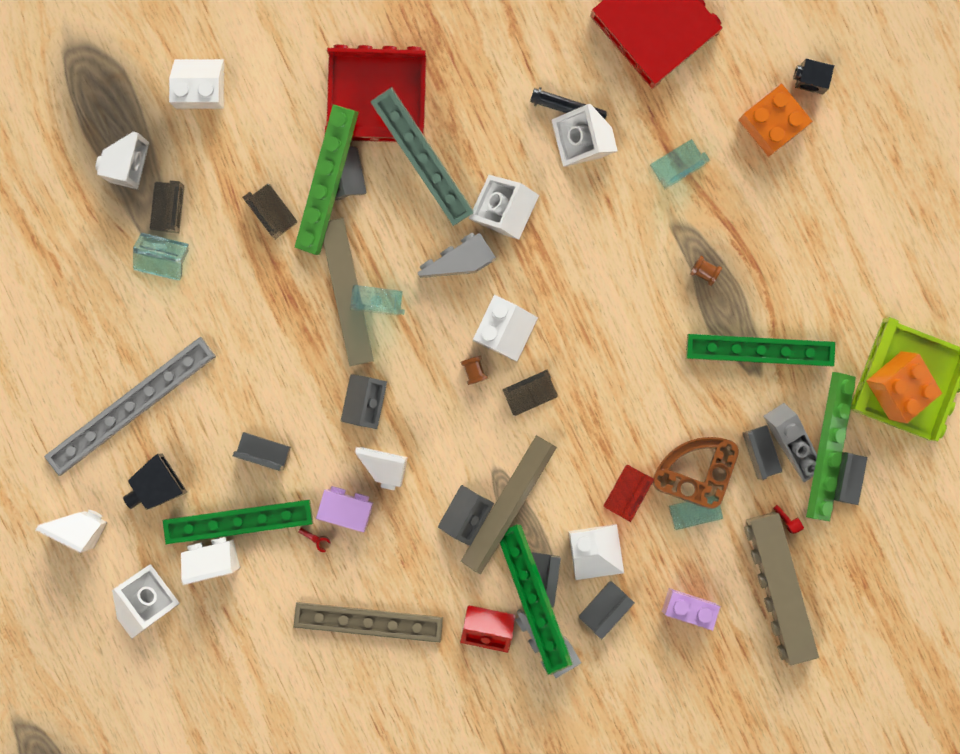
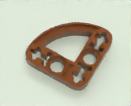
M703 437L687 441L673 449L663 459L653 477V485L656 490L706 509H715L724 498L738 457V446L731 440L718 437ZM726 446H730V451L733 452V455H729L725 462L730 464V467L723 463H716V459L721 462L724 453L720 450L721 448L725 449ZM699 449H716L704 482L669 470L675 461L687 453ZM716 468L723 469L726 473L725 480L720 482L714 480L712 476L713 470ZM664 474L668 475V480L674 483L676 478L680 479L676 486V492L671 491L674 487L673 485L666 484L665 487L660 486L661 482L657 480L658 477L662 478ZM688 482L694 486L693 495L685 496L682 494L681 485ZM708 482L714 486H722V490L717 488L714 497L718 498V500L713 501L711 504L707 503L708 499L704 497L705 494L711 492L713 487L708 486Z

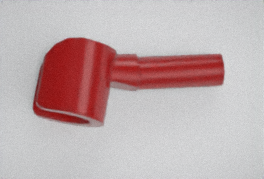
M778 505L773 508L776 513L780 514L790 533L795 534L804 529L799 518L790 520Z
M302 527L298 531V533L316 543V547L320 552H326L324 548L319 546L320 541L325 540L331 544L327 536L318 537Z

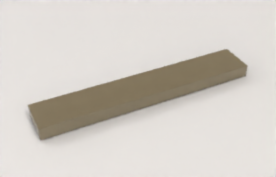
M344 218L330 220L323 242L349 366L373 362L374 359Z
M537 435L481 526L473 543L469 546L461 560L462 563L481 575L555 452L556 446Z
M296 602L293 628L440 643L443 617Z

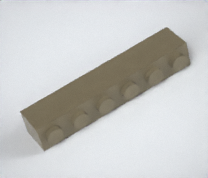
M772 512L746 519L748 526H745L744 529L748 541L752 540L754 550H751V555L755 565L758 564L761 573L758 574V580L761 588L766 590L767 597L764 598L767 611L772 612L774 621L771 622V627L774 635L778 636L781 645L777 646L781 660H785L786 663L792 666L819 658L780 514Z

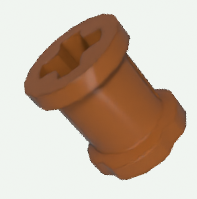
M700 255L690 275H697L706 280L709 286H712L722 267L712 265Z
M481 355L461 361V365L465 367L469 379L467 381L468 385L489 379L488 375L484 374L481 365Z

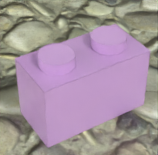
M331 486V490L325 489L316 519L365 532L374 503L368 501L369 496L355 493L353 497L346 495L345 489Z
M670 588L662 608V612L666 616L712 631L720 610V606L714 602Z

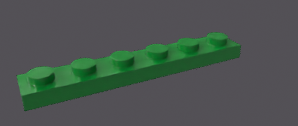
M687 334L686 359L833 367L835 365L836 342Z
M309 499L164 519L162 521L165 544L311 525L313 524V516Z
M516 524L508 528L500 545L547 674L550 675L573 666L522 526Z

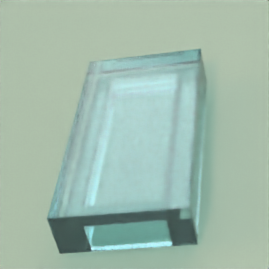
M714 495L706 497L709 504L718 500ZM686 501L669 506L675 530L723 519L720 505L715 509H706Z

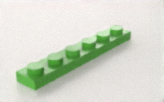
M338 105L332 106L294 248L314 255H320L359 114L357 111Z
M832 372L807 508V518L829 522L831 519L855 389L856 377Z

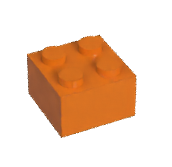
M782 83L739 118L740 123L768 157L813 122Z
M901 351L866 380L889 420L902 423L911 421L942 394L919 353Z

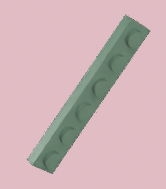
M389 88L371 100V104L452 225H456L473 214L474 210L393 88Z

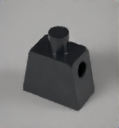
M163 453L153 456L128 480L133 491L125 495L123 500L130 509L142 503L145 509L148 510L186 494L187 490Z

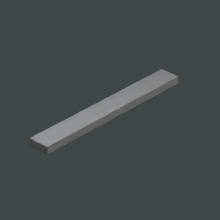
M199 337L44 456L58 476L63 475L217 356L204 339Z

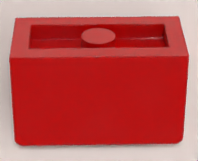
M471 605L467 606L460 643L508 653L513 635L515 615Z

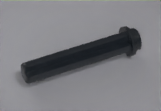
M541 87L539 89L534 88L530 100L531 103H534V106L538 104L564 113L586 105L542 91ZM594 107L606 119L607 111Z

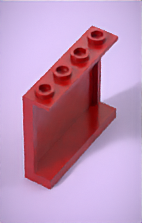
M603 0L592 9L590 15L652 90L660 84L662 79L710 39L719 35L723 28L718 16L714 13L711 14L706 9L704 0Z
M342 44L334 45L333 48H327L329 55L327 125L332 106L338 105L359 112L351 141L397 142L371 104V100L392 87L424 135L426 50H421L420 47L416 46L407 47V50H398L395 46H383L382 49H373L369 45L348 48L347 45Z

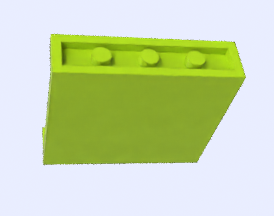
M884 318L853 396L850 410L926 440L939 441V438L944 436L947 425H945L946 419L954 411L956 393L960 392V347L898 323L899 320L894 318ZM901 351L919 353L942 392L938 398L908 423L889 420L866 382Z

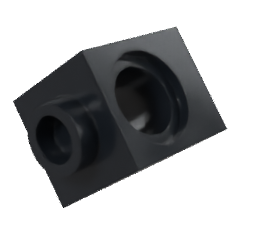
M805 59L800 65L796 66L793 79L797 80L795 88L824 94L830 87L835 65Z

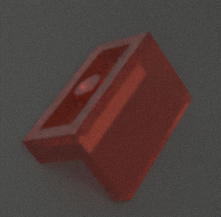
M625 465L603 505L604 508L631 522L651 487L654 478L630 465Z

